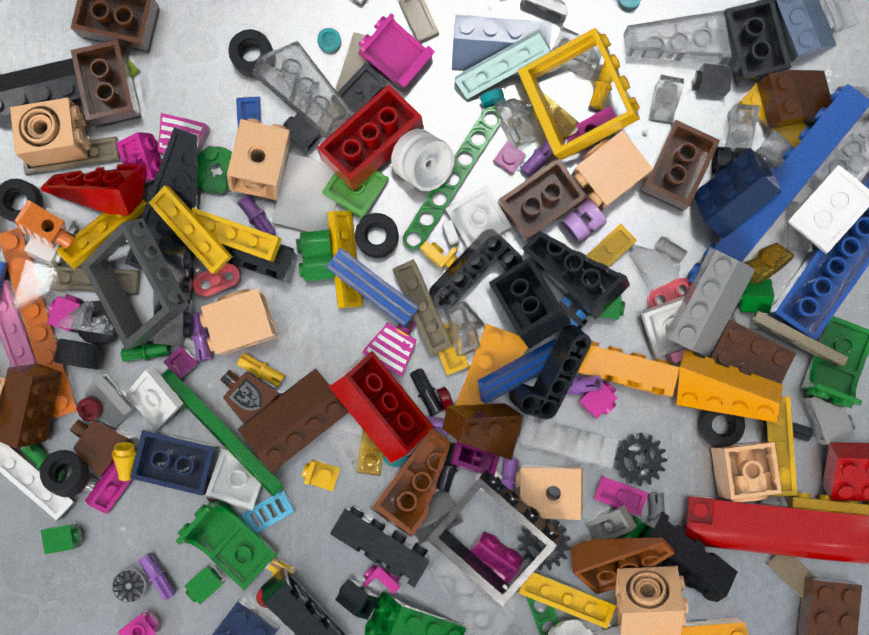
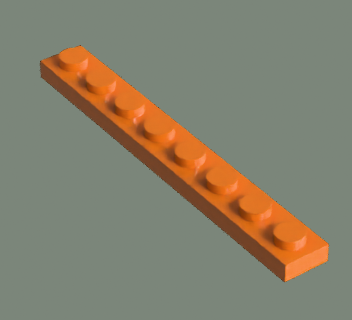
M15 228L0 233V245L5 262L8 263L7 268L36 363L62 372L61 387L57 393L56 409L53 414V418H58L76 412L78 404L66 365L54 362L58 339L54 326L47 324L50 314L33 258L24 251L28 243L25 233Z

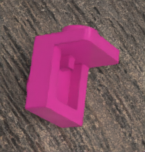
M379 564L377 567L372 565L363 575L366 578L362 583L365 587L375 577L393 594L401 587V582L399 581L401 577H396L390 573L382 564Z

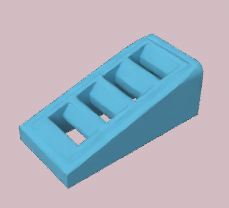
M284 489L275 496L254 506L253 511L247 510L242 513V516L246 523L258 533L295 512L296 509ZM278 498L286 510L283 513L275 501ZM269 503H271L278 516L273 517L267 506ZM263 508L269 521L265 522L259 509ZM255 513L261 523L259 527L256 526L250 514Z

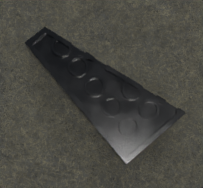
M174 127L141 217L144 219L157 245L163 235L178 236L149 204L164 185L169 186L190 210H192V207L197 209L199 136ZM130 247L125 264L142 270ZM192 252V266H191V278H192V288H191V290H194V289H193V279L195 278V262H196V256H195V254H194L193 252Z

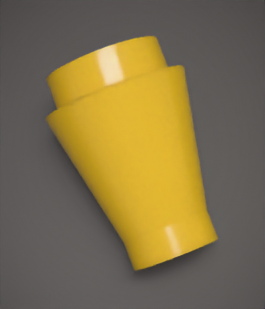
M129 442L116 444L112 451L118 479L121 481L131 480L130 477L137 453L134 445Z

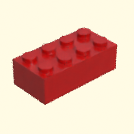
M388 84L317 147L321 160L354 191L391 158L394 146L400 137L408 131L424 128L423 118L417 110Z
M373 351L356 361L329 386L331 391L390 463L407 455L434 427Z
M829 443L823 486L830 500L869 501V443Z

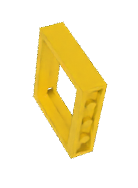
M596 27L518 70L554 155L561 160L641 119L637 112L641 110L639 103L634 96H630L628 89L631 86L626 76H621L618 70L621 64L615 54L611 55L608 47L611 46V42L606 33L601 34ZM598 46L627 112L565 144L537 78L589 49Z

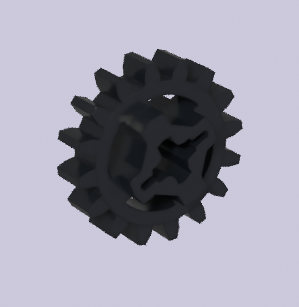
M638 432L637 438L633 434H629L628 442L624 439L620 440L623 445L622 448L615 447V450L619 452V456H614L613 460L619 461V464L614 468L615 470H622L619 475L622 479L628 476L627 483L629 484L636 480L637 485L642 486L643 480H645L650 485L652 484V477L660 479L657 474L658 471L665 472L666 470L661 466V463L667 462V459L661 456L666 450L664 448L659 449L658 446L661 442L659 440L652 442L653 436L650 434L645 439L641 432ZM641 443L637 449H628L633 444ZM651 448L655 453L656 461L651 458ZM643 453L642 457L645 459V462L639 463L637 466L638 461L635 460V456H640ZM624 457L628 458L629 460V471L625 466ZM644 469H652L645 475H639Z
M545 519L547 523H551V519ZM558 520L553 523L554 529L563 538L553 550L558 552L553 557L546 558L539 565L538 570L540 571L543 565H546L548 570L552 569L551 564L553 563L558 567L561 566L559 559H567L568 557L564 554V551L571 550V547L565 544L571 538L570 536L563 535L567 529L565 527L559 529L560 522ZM522 527L521 530L524 536H518V541L523 542V545L518 546V550L525 551L521 557L523 560L529 558L530 564L535 557L530 553L528 545L535 547L538 555L542 550L540 544H538V541L541 540L536 536H532L531 531Z

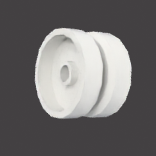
M414 129L400 137L394 146L391 163L394 172L421 191H431L440 187L450 176L454 166V153L450 145L424 129Z

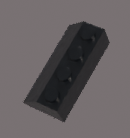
M72 58L1 74L0 124L12 122L10 107L62 98H69L75 105L81 106L82 101Z

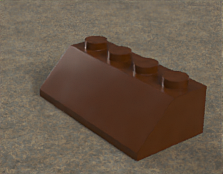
M316 368L238 428V431L271 473L349 413L331 391L329 383Z

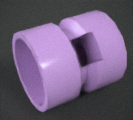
M588 198L577 206L576 212L571 211L560 219L566 231L578 244H581L591 236V230L597 231L607 223L599 208ZM584 216L589 223L586 224L581 217Z

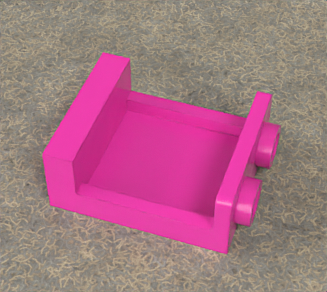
M391 13L387 18L382 16L374 25L377 30L372 36L366 34L358 45L361 48L358 54L402 92L433 56L435 50L429 45L424 47L394 20L395 16Z

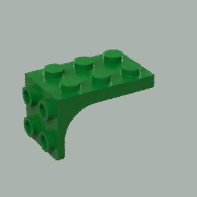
M833 316L821 332L818 342L849 358L844 366L836 367L813 355L801 388L808 390L807 394L810 396H815L819 399H831V404L841 408H852L853 405L861 406L862 400L856 398V389L869 354V329Z
M211 501L207 506L203 504L195 512V520L191 523L187 522L178 531L180 536L176 540L179 545L188 543L204 552L243 591L248 588L278 554L227 503L221 501Z
M387 592L381 593L379 597L381 599L376 605L371 619L365 626V635H464L467 629L463 624L413 608L397 600Z

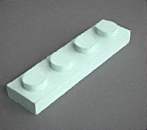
M537 30L456 75L455 82L466 99H469L550 53L551 49L540 30Z

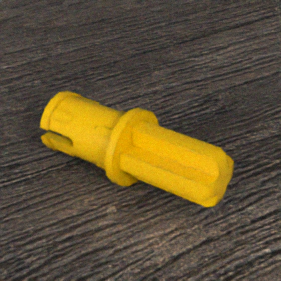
M603 62L598 80L594 82L595 89L589 106L596 110L603 109L608 92L613 88L611 85L613 79L605 62Z
M243 353L237 362L238 366L255 374L257 379L260 377L276 386V388L279 387L285 377L284 373L282 374L266 365V361L263 363L247 353Z

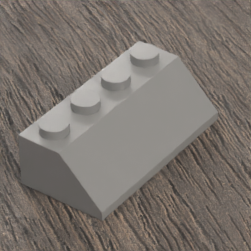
M710 247L665 335L670 340L692 351L710 357L755 269Z

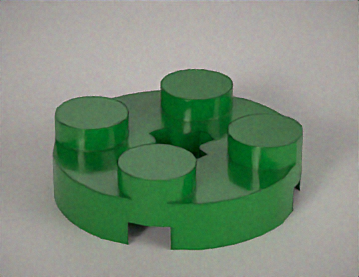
M208 146L198 154V187L204 192L211 195H220L231 191L229 190L227 179L232 156L230 150L220 146ZM217 164L221 165L222 174H216L213 177L211 168L213 166L216 167Z

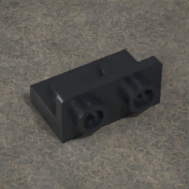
M365 63L333 96V99L352 117L388 84L372 67Z

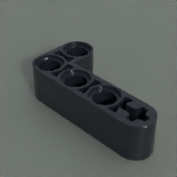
M493 229L485 230L431 286L429 293L434 304L441 310L451 308L495 261L508 271L523 261L522 256L497 231ZM497 238V243L493 247H488L489 241ZM514 254L513 259L506 263V256ZM474 257H481L480 261L477 264L471 265V261ZM464 274L460 282H454L457 275ZM442 293L443 295H446V296H445L444 298H442V297H440L439 295Z
M570 324L564 327L534 387L526 384L516 387L509 392L510 401L527 415L542 419L554 417L590 348V337L575 325Z

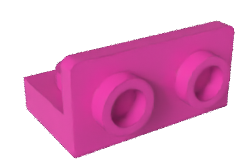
M137 132L116 143L122 163L146 165L144 184L155 180L162 160L158 152L157 141L152 133Z
M486 531L481 534L477 543L470 550L508 584L517 574L523 562L522 557L517 551L509 549L496 536Z

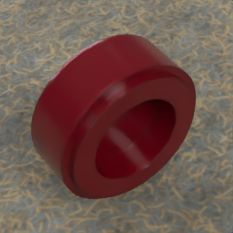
M445 386L436 389L440 403L446 412L448 406H454L451 395Z
M88 396L79 401L77 411L83 420L91 422L101 417L103 405L97 397Z

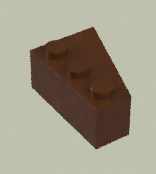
M506 403L448 406L442 429L461 443L512 460L523 415Z

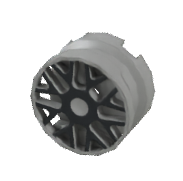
M129 567L118 572L114 576L111 585L113 596L122 603L130 604L145 596L149 588L147 575L141 569Z

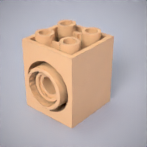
M69 98L10 107L15 155L31 167L89 158L88 150L91 149V144L85 131V127H88V122L78 105H75Z
M240 119L227 172L229 190L277 201L290 148V130L279 124L269 126L262 124L256 119Z
M622 130L612 139L607 137L585 154L582 158L584 161L575 167L571 175L580 188L588 195V199L602 212L643 180L653 168Z
M258 288L232 292L218 298L217 302L201 307L200 320L203 327L208 328L210 337H207V342L210 350L215 351L217 355L225 356L279 338L265 292Z
M751 442L726 447H711L717 495L719 497L731 499L733 502H748L767 499L768 495L782 493L775 442Z
M524 465L519 472H516V487H520L521 500L528 506L535 508L540 513V517L543 519L581 520L583 516V466ZM549 487H558L561 491V496H551Z
M678 566L617 569L615 599L620 635H681L682 626H686L685 613H688L687 598L682 597L685 584L684 577L679 576Z

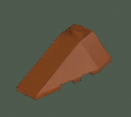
M432 428L369 508L387 522L412 537L428 515L433 494H435L436 485L451 442Z
M662 537L595 539L584 541L571 547L573 573L596 594L616 588L617 569L653 567L674 554V549Z

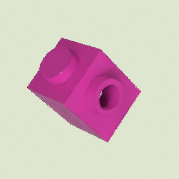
M66 294L65 298L57 296L56 300H53L49 306L48 312L50 316L47 324L76 333L75 318L77 312L83 306V304L79 303L81 299Z
M605 381L600 391L586 392L578 402L597 419L603 412L607 415L615 408L616 404L614 401L618 397L614 394L616 389L608 381Z
M146 610L119 630L118 634L155 635L161 630L158 626L160 622L153 613H149Z

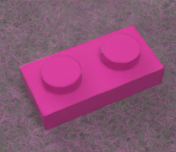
M113 461L85 499L87 505L107 514L131 480L121 481L118 479V472Z
M601 476L593 499L617 508L624 505L628 512L641 516L649 493Z

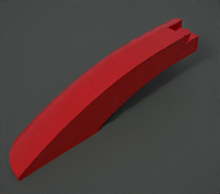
M689 495L686 536L693 540L698 539L704 544V547L869 564V515L756 502H733L729 499Z

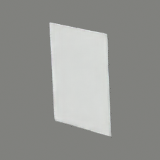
M289 153L272 223L306 232L329 230L327 212L334 211L336 203L324 196L322 191L334 172L322 161Z

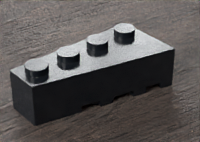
M541 231L522 248L526 256L531 257L539 269L595 320L630 286L626 275L613 271L608 266L588 258L585 254L567 247L566 244Z
M163 235L158 243V247L189 306L154 335V344L183 346L187 337L191 336L192 324L188 323L192 310V301L189 300L192 288V251L178 236ZM153 291L155 315L162 309V306Z
M281 244L274 262L223 245L232 255V258L227 263L290 283L299 257L294 252V248Z
M352 505L349 508L346 506L330 534L358 552L360 550L365 551L364 555L374 563H385L388 571L396 577L406 576L409 578L407 584L415 588L430 562V555L427 554L428 549L418 543H415V545L406 541L407 537L396 530L391 533L385 529L386 524L376 518H373L372 521L363 516L365 512L358 507Z
M662 511L647 523L639 538L662 537L674 549V554L656 564L657 566H678L679 576L684 577L685 586L696 589L709 601L717 603L727 597L738 571L717 554L707 553L701 541L687 537L684 534L686 529L679 524H676V526L668 521L670 516Z
M284 567L261 586L263 604L288 626L295 635H347Z

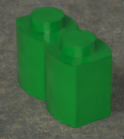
M329 230L300 233V239H296L297 253H302L303 263H299L300 277H305L306 282L335 279L334 274L326 268L332 260Z

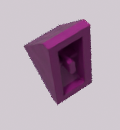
M457 440L451 464L460 469L483 474L488 470L495 476L500 456Z

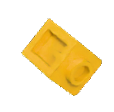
M426 240L420 247V251L441 270L445 265L449 268L458 258L455 255L458 252L455 246L446 256L442 255L444 250L434 241L430 244Z
M312 459L310 464H305L302 472V477L305 478L304 484H311L333 492L341 468Z

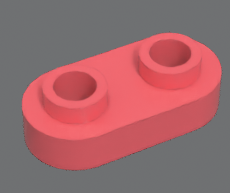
M225 264L217 274H212L209 270L197 274L193 279V289L198 295L209 297L237 286L241 280V273L236 266ZM228 272L233 274V278L230 281L225 279V275ZM204 281L210 282L208 289L203 288Z
M678 278L652 290L647 296L648 307L660 305L656 301L659 295L664 298V303L686 295L692 283L687 278ZM680 285L686 288L685 294L679 293L678 287Z

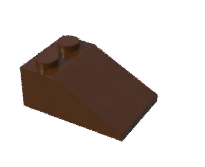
M787 70L769 73L757 83L769 129L816 121L814 117L822 107L827 109L832 103L824 71Z

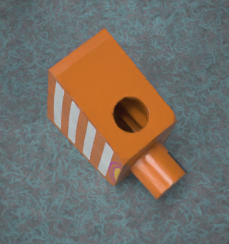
M27 200L15 219L19 231L51 248H54L58 243L69 249L76 239V236L66 231V225L63 220L30 200ZM47 228H54L51 232H45Z

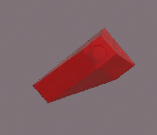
M123 163L117 164V169L105 171L104 167H98L95 171L83 174L81 170L54 174L40 188L45 193L107 214L127 216L133 213L134 209L142 202L146 165Z

